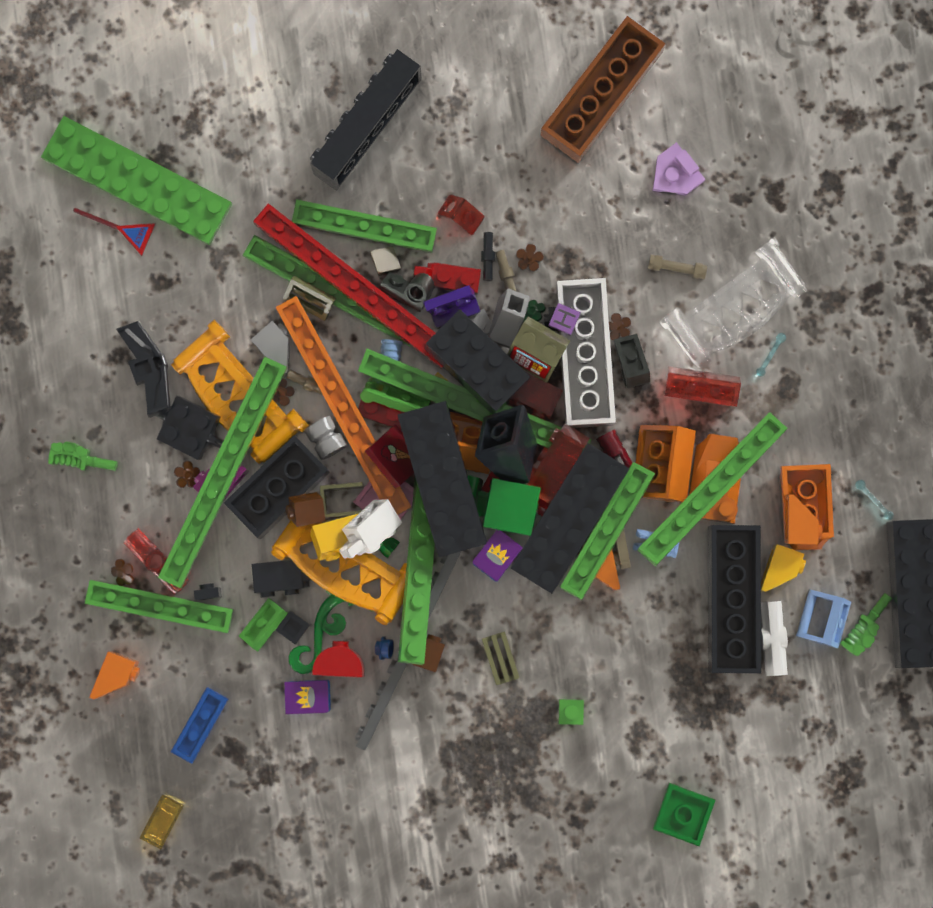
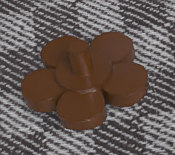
M528 244L526 251L524 249L517 251V258L522 259L518 262V267L521 270L527 269L528 265L530 271L538 270L539 264L537 262H541L544 256L540 251L535 253V245Z
M614 313L611 316L612 322L609 321L610 339L614 340L620 338V336H629L630 330L626 327L631 325L630 318L624 317L622 319L619 313Z
M283 378L273 400L276 403L279 400L281 406H286L290 402L287 396H293L295 391L292 386L286 387L287 380Z
M184 461L182 467H176L174 470V475L180 477L176 481L177 486L180 488H184L186 485L189 488H193L196 484L194 480L200 473V469L193 467L191 461Z
M117 559L115 566L111 568L112 576H117L116 583L119 586L133 583L134 577L130 574L133 572V566L130 563L125 564L123 559Z

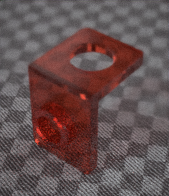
M449 195L438 211L440 216L453 220L470 235L475 233L484 219V215L465 198ZM455 202L453 209L447 212L448 206Z

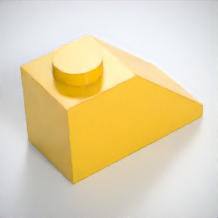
M358 514L312 526L310 536L319 561L324 559L326 561H333L340 557L341 553L339 550L348 541L342 529Z
M779 544L773 545L761 579V592H766L797 577L798 573L802 574L806 564V560H803L804 553Z

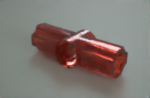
M138 528L123 543L158 578L168 556ZM155 555H160L162 558V564L158 568H154L151 565V559ZM186 578L182 588H179L159 579L174 595L181 591L190 581Z

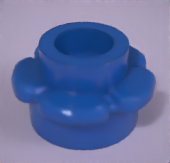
M383 636L381 641H376L375 655H378L380 660L391 659L394 651V642L392 639H386Z

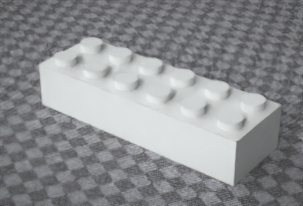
M606 278L557 281V304L560 303L581 312L571 336L559 331L561 336L570 340L561 357L565 427L614 426L616 418Z

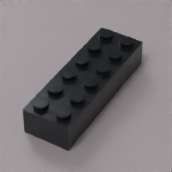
M398 49L394 54L390 53L385 58L382 70L379 73L375 72L368 82L369 87L366 91L359 92L354 99L355 105L350 111L346 110L339 120L340 125L336 130L331 129L325 137L326 143L321 149L317 148L310 157L313 174L336 191L422 80L421 66Z
M442 401L398 414L439 558L487 544L447 402Z
M587 443L510 569L553 594L630 468Z
M933 519L886 522L895 668L933 667Z
M761 525L708 526V673L761 674Z

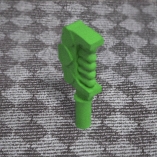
M59 442L51 444L48 464L60 463V465H71V467L76 466L80 470L85 471L87 466L116 471L118 461L97 458L96 456L91 457L89 456L90 450L79 446L77 443Z
M884 593L867 616L863 614L859 616L858 624H855V628L851 630L852 633L848 634V638L846 637L844 641L841 640L840 645L854 656H859L861 652L865 651V648H870L875 641L874 636L877 635L879 625L875 621L880 617V614L892 598Z

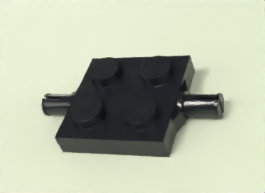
M176 395L171 408L167 412L156 416L163 420L157 440L196 460L202 459L205 450L210 445L221 448L224 440L215 436L216 426L221 416L181 396Z

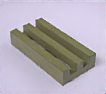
M296 276L291 278L283 296V299L288 301L295 297L291 292L300 295L308 301L306 302L298 297L304 310L323 321L328 318L329 312L333 307L332 305L336 300L335 297ZM313 302L314 304L324 308L325 310L323 311L310 303Z
M505 631L482 638L496 685L518 679L519 674ZM498 638H502L513 672L511 676L508 675L497 641ZM489 641H493L504 678L499 679L488 645Z

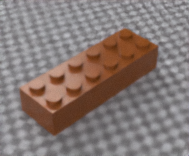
M627 16L543 125L540 136L579 163L663 53L666 43Z

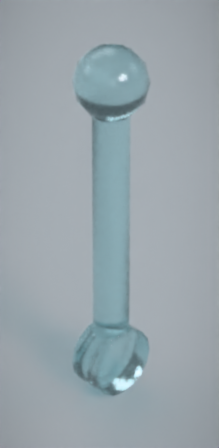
M779 333L776 336V343L763 365L756 370L758 376L762 377L765 375V369L779 345L786 340L784 333Z
M857 481L855 484L856 488L862 490L884 513L885 519H893V512L888 511L865 487V481Z

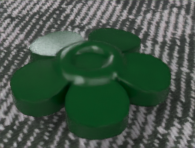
M536 300L529 301L523 323L527 317L539 322L543 317L541 313L546 310L543 303L538 304Z

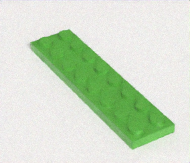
M65 116L61 119L41 156L43 160L208 245H211L232 206L231 201Z

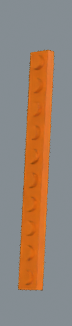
M295 296L276 306L280 317L380 500L388 499L397 515L411 509L412 507L401 487L399 486L395 489L365 453V450L375 442V439L298 297Z

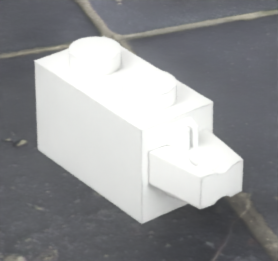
M388 499L373 500L342 529L348 539L339 550L343 558H353L355 555L359 556L363 553H374L380 548V544L385 539L390 538L396 533L395 529L402 524V521Z

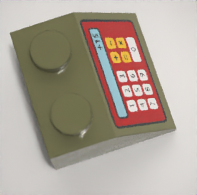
M527 317L507 355L523 370L547 383L570 340Z

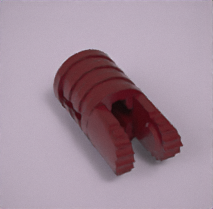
M615 429L596 439L604 453L614 459L615 456L620 455L624 465L629 468L631 467L632 461Z

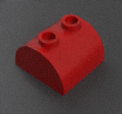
M332 641V647L325 649L317 656L313 665L312 675L364 677L365 666L361 656L355 650L349 648V641Z

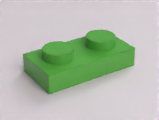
M268 598L240 633L239 637L258 652L288 613L276 602Z

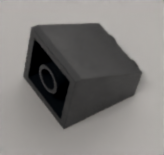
M523 405L483 418L475 457L499 479L527 484L530 482L538 443L526 408Z

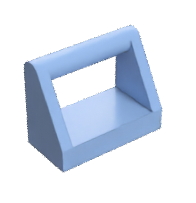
M809 589L796 636L839 648L851 601ZM817 597L833 602L823 638L807 634Z

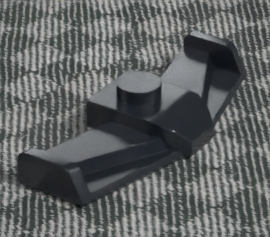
M139 321L117 328V332L136 358L128 361L136 385L145 383L148 417L151 418L167 412L171 406L167 375L169 366L165 355L160 352Z

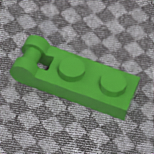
M373 377L367 380L365 388H363L360 394L361 400L366 403L374 401L402 412H408L431 404V401Z

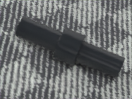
M484 232L481 262H483L484 281L493 280V262H495L493 232Z

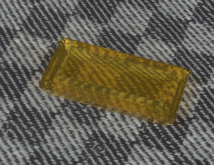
M162 794L140 839L162 849L184 805Z

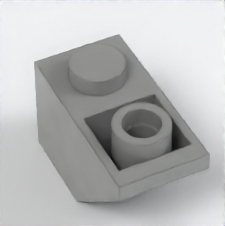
M507 289L498 298L488 335L496 344L506 348L511 347L524 320L530 296Z

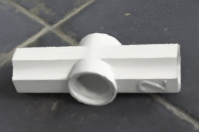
M781 601L762 602L761 649L764 651L766 676L788 675L786 661L788 639L786 628L783 626Z

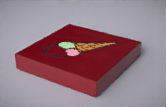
M396 424L365 450V453L395 489L414 473L403 433Z

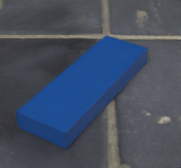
M207 687L173 746L171 753L193 764L229 699Z

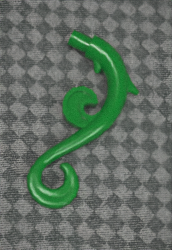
M328 591L326 592L330 596L320 606L314 623V658L312 662L304 665L299 659L303 652L311 651L309 646H297L289 654V665L297 673L308 674L313 671L314 662L322 652L323 631L329 635L336 636L346 628V619L339 613L331 615L334 619L332 624L327 622L329 612L336 605L347 602Z

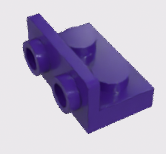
M469 285L424 301L426 311L431 314L436 328L442 327L459 309L468 317L481 312L474 290Z

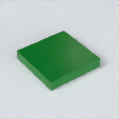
M492 478L482 526L531 536L541 487Z
M668 782L652 829L700 847L716 800Z

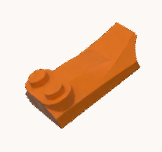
M709 434L701 443L696 445L689 495L739 444L738 438ZM741 478L709 510L702 520L735 524Z
M831 464L780 466L781 473L779 479L782 490L784 531L785 495H795L818 519V524L822 525V538L818 539V544H790L793 550L822 549L824 544L834 537Z

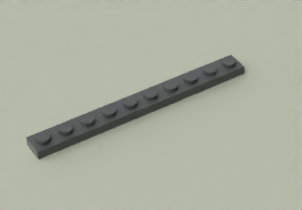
M461 551L443 556L440 560V563L444 565L440 573L435 571L432 577L431 585L433 588L430 593L428 620ZM392 660L387 670V673L391 675L387 683L382 681L376 693L380 698L376 705H370L365 716L369 718L366 727L360 726L355 736V740L358 741L356 747L366 750L407 663Z

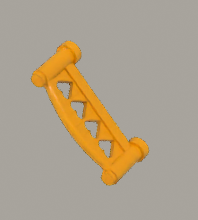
M214 319L207 325L208 329L173 360L174 362L171 366L180 375L183 372L188 375L203 405L207 410L221 416L219 423L229 431L237 413L230 409V404L233 401L244 400L254 378L223 344L230 336ZM219 363L214 381L207 383L205 376L199 374V367ZM235 381L230 399L227 401L222 400L221 394L216 393L214 390L217 383ZM273 399L264 417H267L262 434L258 437L254 436L250 445L253 450L250 455L259 465L262 462L265 463L299 431L303 433L309 427L308 423L294 408L286 415Z
M290 520L272 546V555L279 560H284L285 557L291 558L304 574L329 593L351 604L375 611V619L382 625L391 623L403 605L407 563H404L398 571L373 554L363 553L359 556L355 555L353 558H343L340 555L339 571L333 573L329 570V567H323L318 558L310 559L308 554H302L299 550L301 546L312 542L310 536L312 526L322 524V522L297 527ZM359 565L360 583L354 586L349 580L342 579V572ZM380 579L379 598L374 599L370 593L362 591L364 584Z

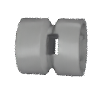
M331 415L318 420L304 430L310 442L316 443L314 449L321 460L335 455L348 446L343 435L336 433L338 427Z

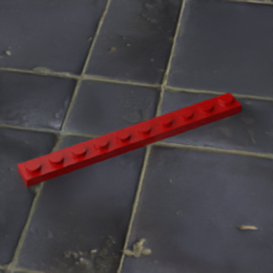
M269 203L254 219V225L441 370L444 368L425 350L426 342L435 334L428 326Z

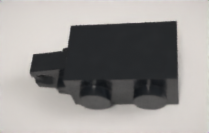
M292 560L251 564L254 593H260L261 598L274 597L275 592L284 591L285 595L299 594V589L310 587L309 581L312 580Z

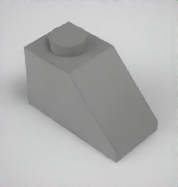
M271 321L251 341L265 357L287 367L283 376L286 378L289 372L290 340L287 336L290 333L281 323L276 325Z

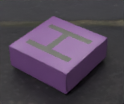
M558 303L548 326L571 336L581 312Z

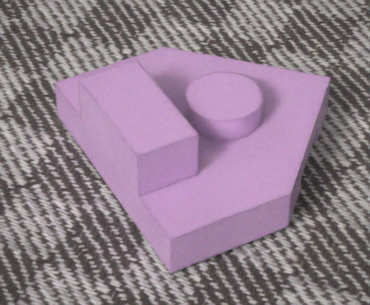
M677 142L657 157L653 191L670 192L686 196L706 180L699 172L698 165L685 149H681Z

